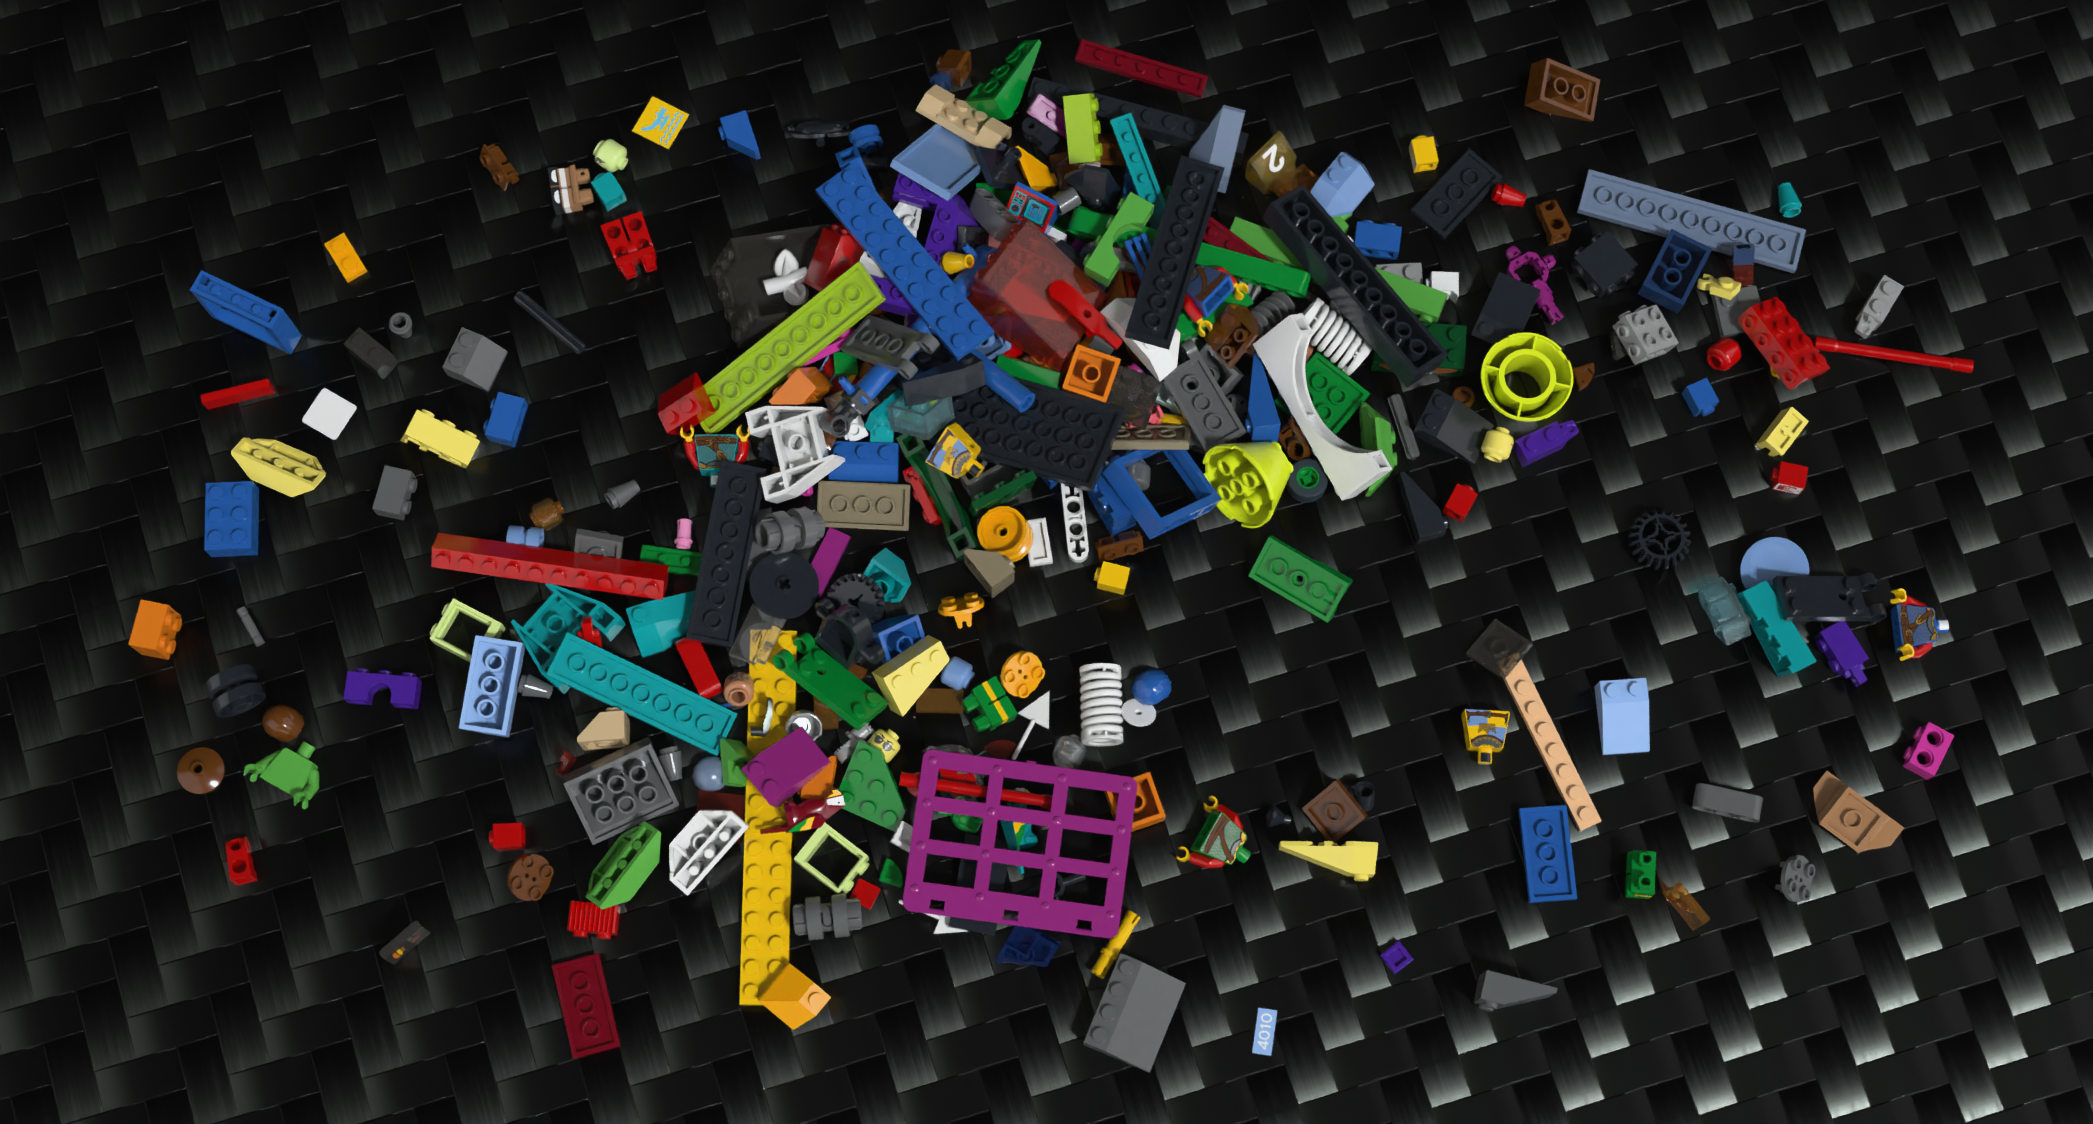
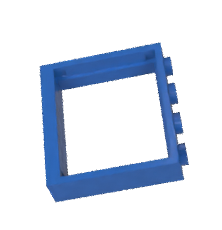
M202 270L190 289L211 317L290 355L302 336L282 308ZM273 310L277 312L274 317H270Z
M1129 450L1123 457L1119 455L1113 457L1109 461L1110 465L1103 472L1149 539H1153L1210 512L1222 500L1186 450ZM1161 451L1164 452L1198 500L1162 518L1125 468Z

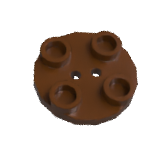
M533 853L523 854L510 866L507 875L508 887L511 893L519 899L537 901L541 899L548 889L554 870L542 856Z

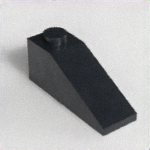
M1401 472L1397 480L1416 542L1419 543L1444 536L1446 528H1448L1446 516L1441 514L1438 506L1405 472Z

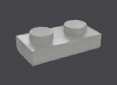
M1421 263L1376 265L1378 269L1423 284Z

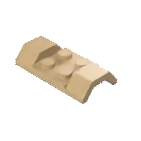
M936 84L925 93L916 109L918 113L977 147L996 149L1004 137L1006 139L1011 137V128L993 117H988L982 111L972 108L967 102L955 99L954 94Z

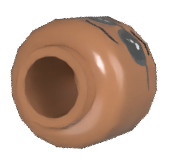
M734 672L726 678L723 692L726 701L738 707L745 706L751 702L754 696V681L750 675L744 672Z

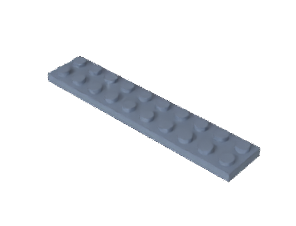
M1590 169L1586 176L1577 213L1662 237H1667L1670 230L1673 229L1712 248V251L1732 256V244L1753 243L1755 263L1791 273L1796 271L1806 232L1802 228Z

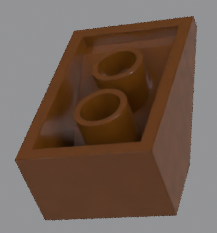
M1545 58L1531 64L1524 105L1542 113L1591 122L1594 119L1600 79Z

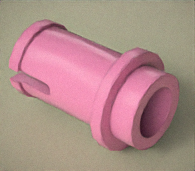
M689 519L677 520V539L674 540V543L677 544L676 547L678 549H690V545L693 544L691 540L692 521Z

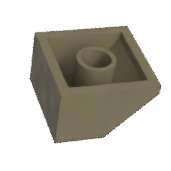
M966 549L963 552L965 565L992 598L1014 582L1015 571L1013 568L1015 566L1009 557L1006 556L1004 558L998 552Z

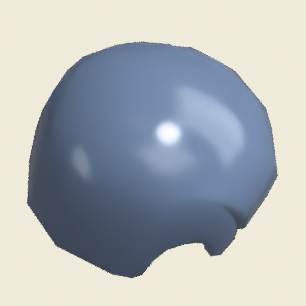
M705 757L693 769L692 778L694 784L703 792L718 791L725 786L723 785L720 757Z

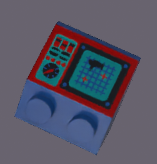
M1017 182L1007 209L1019 222L1016 229L1021 228L1027 231L1026 233L1034 239L1040 238L1045 240L1057 219L1058 202Z

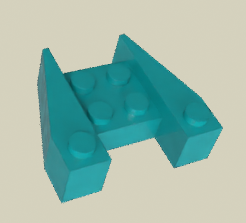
M545 583V586L552 595L523 627L514 619L511 623L541 674L548 682L565 694L570 686L546 674L566 633L577 636L578 630H582V617L592 616L593 628L599 629V633L611 642L626 624L617 613L603 602L557 585Z

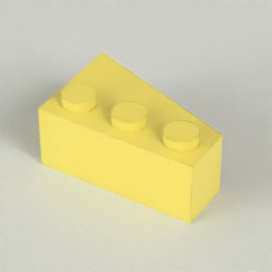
M416 410L400 441L407 443L409 440L419 445V449L425 452L429 450L438 454L444 460L466 468L480 442L476 439L477 436L467 430L461 432L455 429L456 425L447 420L441 422L435 419V415L427 410Z

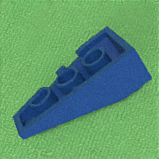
M1254 352L1247 419H1244V428L1246 433L1250 434L1252 442L1271 443L1276 441L1278 443L1281 423L1261 358Z

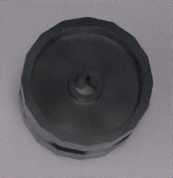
M242 664L217 673L205 683L204 688L208 697L215 699L212 706L219 718L241 714L257 706L265 699L266 693L262 685L256 682L258 676L251 664Z

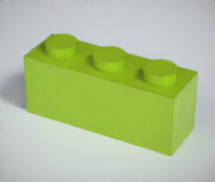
M1094 94L1063 96L1069 164L1100 161V156L1103 155L1102 144L1098 141V134L1101 132L1100 122L1096 120V111L1099 109L1098 99L1094 98Z

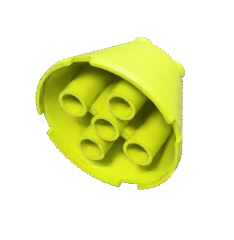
M1276 441L1271 443L1218 444L1211 448L1203 459V464H1205L1204 476L1222 499L1216 506L1227 518L1238 520L1242 523L1241 526L1246 528L1261 527L1271 519L1290 474L1293 472V465L1288 461L1280 444Z

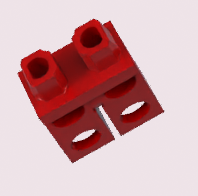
M641 211L622 218L630 240L626 238L620 219L601 225L602 232L619 272H622L626 280L637 276L634 266L643 264L646 272L657 269V256Z

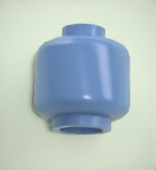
M953 656L940 671L942 673L940 680L947 686L959 691L969 686L975 673L972 672L973 667L971 664L959 657Z

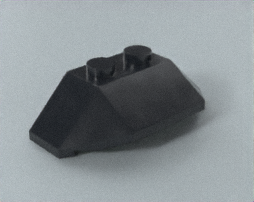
M1085 164L1081 166V169H1075L1065 174L1064 177L1067 184L1076 190L1079 197L1092 207V210L1097 212H1105V209L1112 211L1121 193L1120 187L1107 168Z

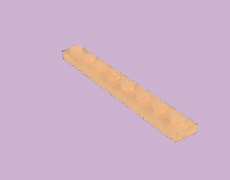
M1517 653L1497 662L1496 665L1565 805H1567V809L1578 831L1580 832L1600 823L1599 814L1519 654Z

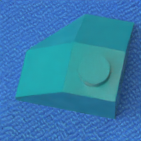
M884 548L871 559L863 574L872 578L879 585L885 602H900L911 585L904 561L887 548Z

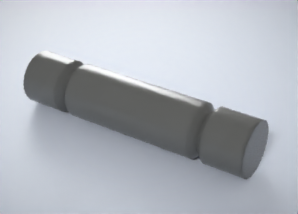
M245 607L239 608L237 613L241 617L255 645L261 646L265 641L260 636Z

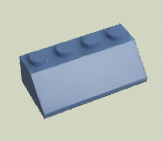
M475 635L459 729L502 737L510 736L525 651L523 643Z

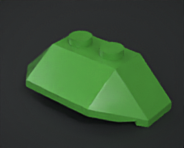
M1361 402L1359 420L1362 449L1382 450L1393 469L1394 466H1397V453L1392 450V444H1395V431L1391 430L1390 422L1366 402ZM1392 470L1366 488L1365 495L1371 496L1391 474Z
M643 821L639 826L633 827L621 834L593 870L586 898L601 909L630 901L659 863L661 832Z

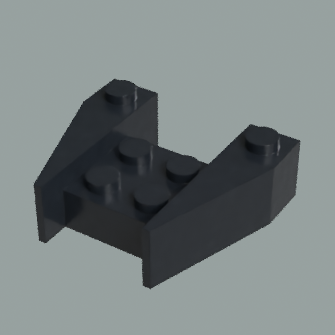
M933 334L940 343L937 349L930 354L921 348L909 360L917 367L918 371L908 380L900 373H897L886 386L892 384L903 392L906 407L968 393L986 385L983 360L970 352L959 361L956 359L948 361L950 358L943 349V343Z

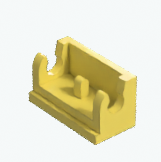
M1793 407L1781 410L1757 441L1756 445L1759 448H1768L1770 450L1768 455L1783 456L1809 421Z

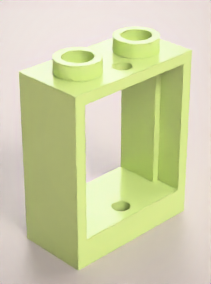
M453 598L451 603L445 605L440 622L435 623L432 627L430 640L439 647L471 663V654L443 640L459 611L489 626L484 637L500 639L506 628L502 623Z
M825 822L821 828L815 831L794 858L798 865L836 894H842L843 892L847 894L855 884L853 879L857 874L862 875L869 866V863H867L869 860L868 855ZM828 836L859 859L839 886L807 863Z

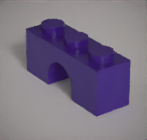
M357 668L355 672L347 671L344 699L351 704L372 705L375 692L382 688H388L391 690L390 703L394 707L418 709L422 681L413 673L403 672L399 676L392 675L393 673L390 671L380 670L378 674L369 673L367 669Z

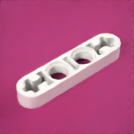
M1061 483L1068 556L1073 562L1081 563L1087 559L1089 552L1083 491L1074 487V496L1070 497V488L1065 487V484ZM1070 502H1077L1080 505V510L1076 513H1071L1068 511L1067 505ZM1073 524H1079L1083 531L1079 535H1073L1069 528ZM1080 540V549L1085 551L1081 553L1080 557H1077L1076 553H1072L1076 548L1075 541Z

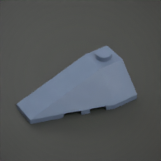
M1226 105L1222 106L1209 127L1201 134L1198 142L1192 146L1189 158L1224 167L1218 192L1226 193L1246 111Z

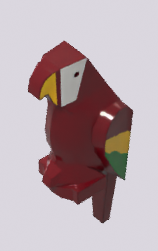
M831 788V792L823 798L808 799L799 804L793 801L784 803L787 822L760 829V833L768 834L784 831L790 833L821 828L829 817L845 806L843 794L840 789Z

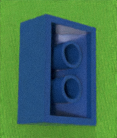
M835 441L829 451V456L834 454L845 458L844 463L829 473V481L898 484L899 443Z

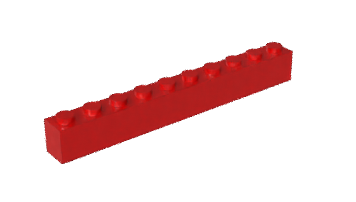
M438 533L432 546L431 567L658 600H663L668 585L669 566L444 533Z

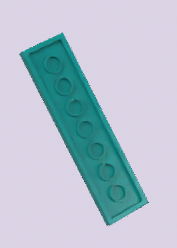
M568 632L546 674L611 707L620 708V711L624 710L626 714L716 757L720 751V739H726L737 716V713Z

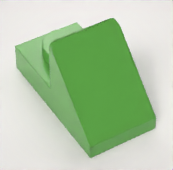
M720 739L723 785L734 787L746 786L747 776L742 768L746 766L745 762L753 760L756 756L741 741Z

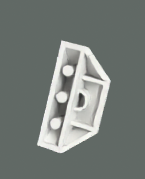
M1116 298L1100 313L1159 382L1162 381L1177 367L1180 332L1175 329L1169 350L1125 338V332L1136 298Z
M699 810L669 844L670 881L688 896L746 831L749 825L732 810Z

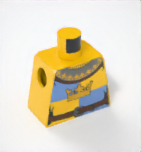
M957 423L946 427L925 461L954 478H960L967 472L977 478L985 468L975 460L981 451L980 446Z
M1465 709L1463 711L1462 722L1466 748L1469 751H1478V764H1492V752H1500L1503 749L1510 711Z

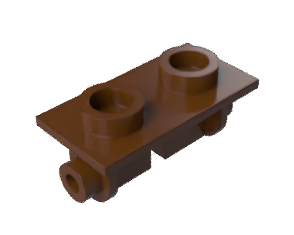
M484 144L480 154L481 163L491 172L495 183L499 184L503 191H506L509 182L512 184L518 182L519 174L510 162L502 165V163L507 161V158L499 146L492 144L487 147Z
M1131 530L1118 534L1120 540L1116 542L1114 535L1098 539V542H1094L1096 551H1098L1099 562L1110 561L1118 557L1144 551L1140 532Z

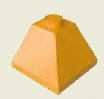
M1017 146L1016 148L1022 153V157L1018 159L1017 163L1027 186L1045 196L1055 192V187L1058 186L1055 174H1050L1045 164Z
M788 963L760 996L758 1001L794 1030L814 1018L831 997Z

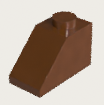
M947 50L945 55H941L936 63L937 72L947 74L951 78V84L961 88L971 72V52L968 50Z

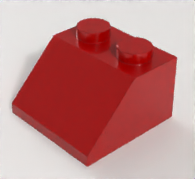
M698 373L692 374L660 395L658 415L668 434L681 435V426H683V432L685 433L690 430V424L694 427L716 413Z

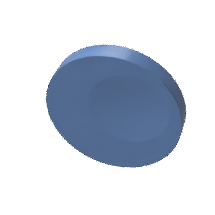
M1769 537L1755 542L1747 549L1741 560L1740 576L1746 589L1765 580L1773 586L1772 580L1776 576H1809V563L1802 549L1794 542L1781 537Z

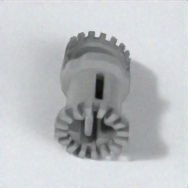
M869 723L859 731L854 728L851 731L845 732L849 741L840 746L841 750L838 748V752L835 751L834 753L842 764H845L852 758L860 739L865 741L870 735L875 733L871 726L868 727Z

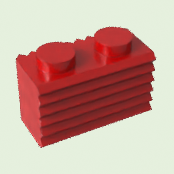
M570 901L567 930L573 932L575 937H587V933L597 934L596 938L611 939V935H618L620 906L614 905L601 909L592 902Z

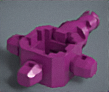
M1512 246L1506 250V257L1510 264L1505 275L1520 281V278L1514 271L1523 264L1533 265V270L1540 277L1530 285L1541 290L1535 305L1539 309L1542 308L1551 324L1560 321L1564 315L1561 314L1554 304L1553 292L1546 284L1549 274L1548 270L1556 263L1553 255H1546L1540 259L1537 253L1527 252L1521 256L1522 253L1517 247Z

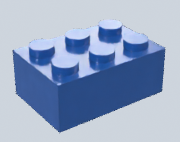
M253 481L206 483L204 550L211 557L258 555L259 488Z

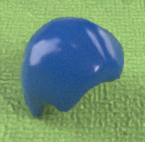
M1148 669L1137 675L1131 687L1132 694L1143 705H1155L1169 696L1171 681L1162 670Z

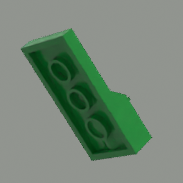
M1272 535L1267 539L1248 575L1327 623L1333 618L1340 600L1353 579L1329 565L1309 558ZM1297 576H1302L1303 580L1298 581Z

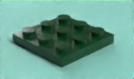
M1022 470L1013 476L1014 478H1012L1011 482L1006 483L1004 480L993 486L992 492L986 494L984 491L974 496L967 511L971 520L1030 489L1037 479L1034 471L1031 470L1027 473L1026 470Z

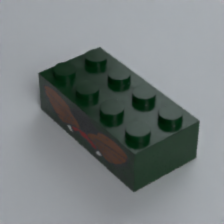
M1423 323L1448 353L1440 366L1428 375L1461 377L1465 370L1467 326ZM1372 349L1371 371L1393 372L1377 352Z

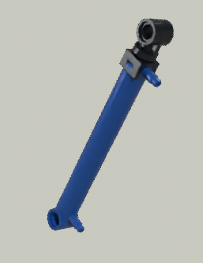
M967 243L963 244L962 249L965 251V254H971L974 257V266L962 270L952 282L966 298L971 295L992 271L999 270L1003 266L1005 258L1000 249L984 244L974 250ZM920 316L909 326L911 329L929 333L932 336L934 334ZM874 364L856 385L851 384L841 376L838 382L844 389L840 395L843 399L833 410H828L822 414L819 421L821 429L834 437H844L850 430V423L858 417L859 413L865 415L875 403L872 400L896 376L897 372ZM837 420V424L833 427V423Z

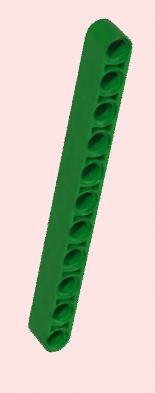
M1074 208L1068 231L1081 237L1097 240L1100 234L1104 235L1107 231L1106 224L1110 216L1081 208ZM1145 226L1142 231L1125 232L1115 240L1113 246L1126 249L1123 244L1124 241L1131 240L1145 233L1152 247L1158 230ZM1140 241L1145 255H1148L1142 241ZM1203 242L1194 267L1196 268L1199 265L1223 267L1238 281L1273 291H1281L1298 298L1306 297L1311 275L1308 272ZM1131 245L1133 251L1138 252L1135 245Z

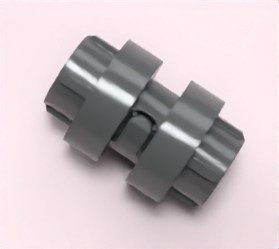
M807 507L793 508L788 510L787 513L785 511L768 513L764 520L757 523L755 528V537L759 547L765 551H771L773 554L790 552L793 548L801 550L813 547L825 534V523L822 515Z
M846 893L832 895V902L821 903L820 896L806 897L804 904H795L793 906L795 934L798 936L808 935L809 940L824 939V932L834 931L835 938L849 937L850 930L862 928L860 899H847Z

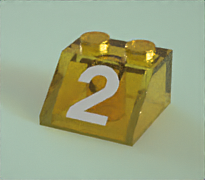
M1280 131L1248 161L1245 178L1264 195L1269 190L1274 191L1281 183L1280 179L1284 175L1289 176L1296 168L1297 156Z

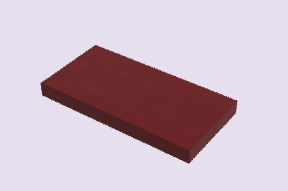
M596 953L552 965L573 1059L621 1047L600 954Z

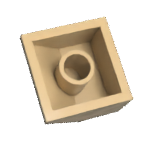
M607 708L606 712H600L577 737V742L584 751L627 747L631 745L629 718L624 710L620 711V708Z

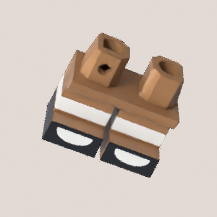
M575 165L563 169H557V167L548 168L553 208L556 215L583 210L582 205L594 202L592 189L580 190L579 184L591 183L588 168L576 169Z

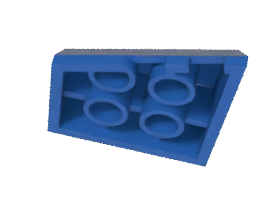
M1105 463L1094 491H1086L1109 534L1115 536L1135 526L1136 519L1104 476L1103 472L1108 467Z

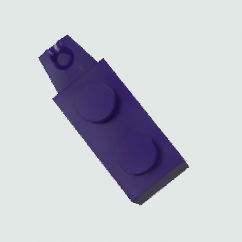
M1573 420L1558 424L1556 421L1517 439L1512 449L1522 467L1563 449L1566 442L1576 436L1579 430Z
M1845 621L1835 623L1814 637L1817 648L1820 652L1825 653L1829 660L1828 664L1833 672H1837L1839 676L1843 675L1846 679L1849 677L1855 687L1867 681L1862 671L1864 669L1862 663L1869 658Z

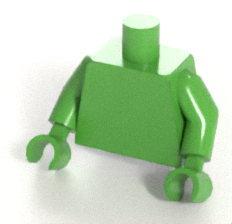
M304 741L296 753L285 747L283 750H278L264 757L255 764L246 765L243 773L244 776L247 773H253L250 777L251 782L256 781L258 774H261L260 777L292 795L294 797V806L298 802H302L303 809L308 808V800L319 789L318 766L309 761L315 747Z

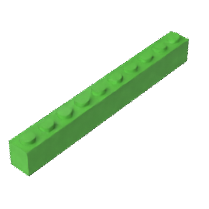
M1235 217L1230 229L1231 232L1272 262L1308 272L1273 230ZM1375 267L1421 322H1438L1448 293ZM1311 276V280H1312L1315 284L1319 285V284L1315 281V279Z

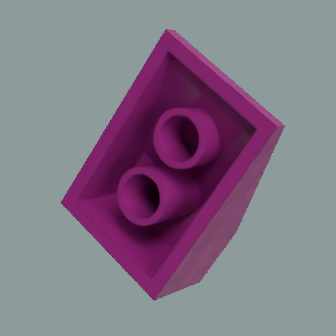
M801 726L758 754L742 770L771 806L779 808L828 766L831 761Z

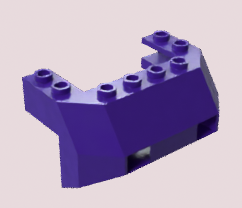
M899 172L892 200L935 212L924 249L940 266V259L946 252H957L958 226L979 227L965 201L959 195L955 194L947 201ZM945 272L951 280L956 277V273L948 274ZM871 275L886 298L876 308L905 316L904 326L909 328L919 317L918 313L890 280Z

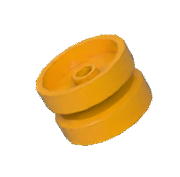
M998 506L990 509L982 516L978 524L977 536L980 544L986 551L998 552L1004 558L1007 556L1012 562H1015L1029 553L1033 545L1034 533L1031 525L1016 509L1009 506Z

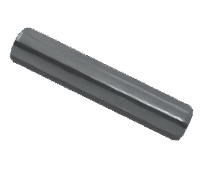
M1395 394L1388 398V402L1406 457L1414 459L1420 455L1401 395Z

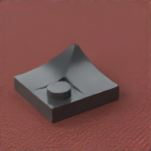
M1756 286L1740 288V291L1731 300L1711 294L1720 337L1746 333L1738 323V317L1749 307L1761 303Z

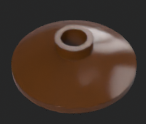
M205 747L188 751L181 758L177 767V777L180 784L187 791L194 794H205L213 791L220 785L225 774V765L221 756L214 750ZM198 765L202 766L200 773L195 772V768Z

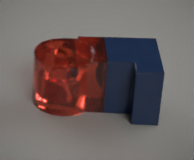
M1753 243L1732 244L1733 281L1740 282L1741 287L1753 286L1755 253Z

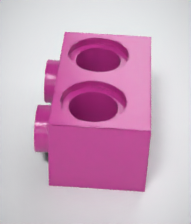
M1930 722L1922 727L1919 726L1913 735V738L1916 739L1913 746H1909L1903 755V758L1906 759L1903 767L1927 780L1935 776L1954 735ZM1927 735L1934 737L1935 745L1928 742ZM1917 755L1924 757L1925 765L1918 762Z

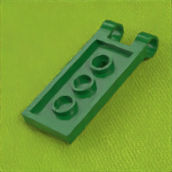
M803 632L793 641L794 646L797 645V651L805 655L797 663L794 661L791 652L786 649L780 650L772 657V662L778 670L786 673L858 731L883 711L888 704L886 699L815 645V640L809 633Z

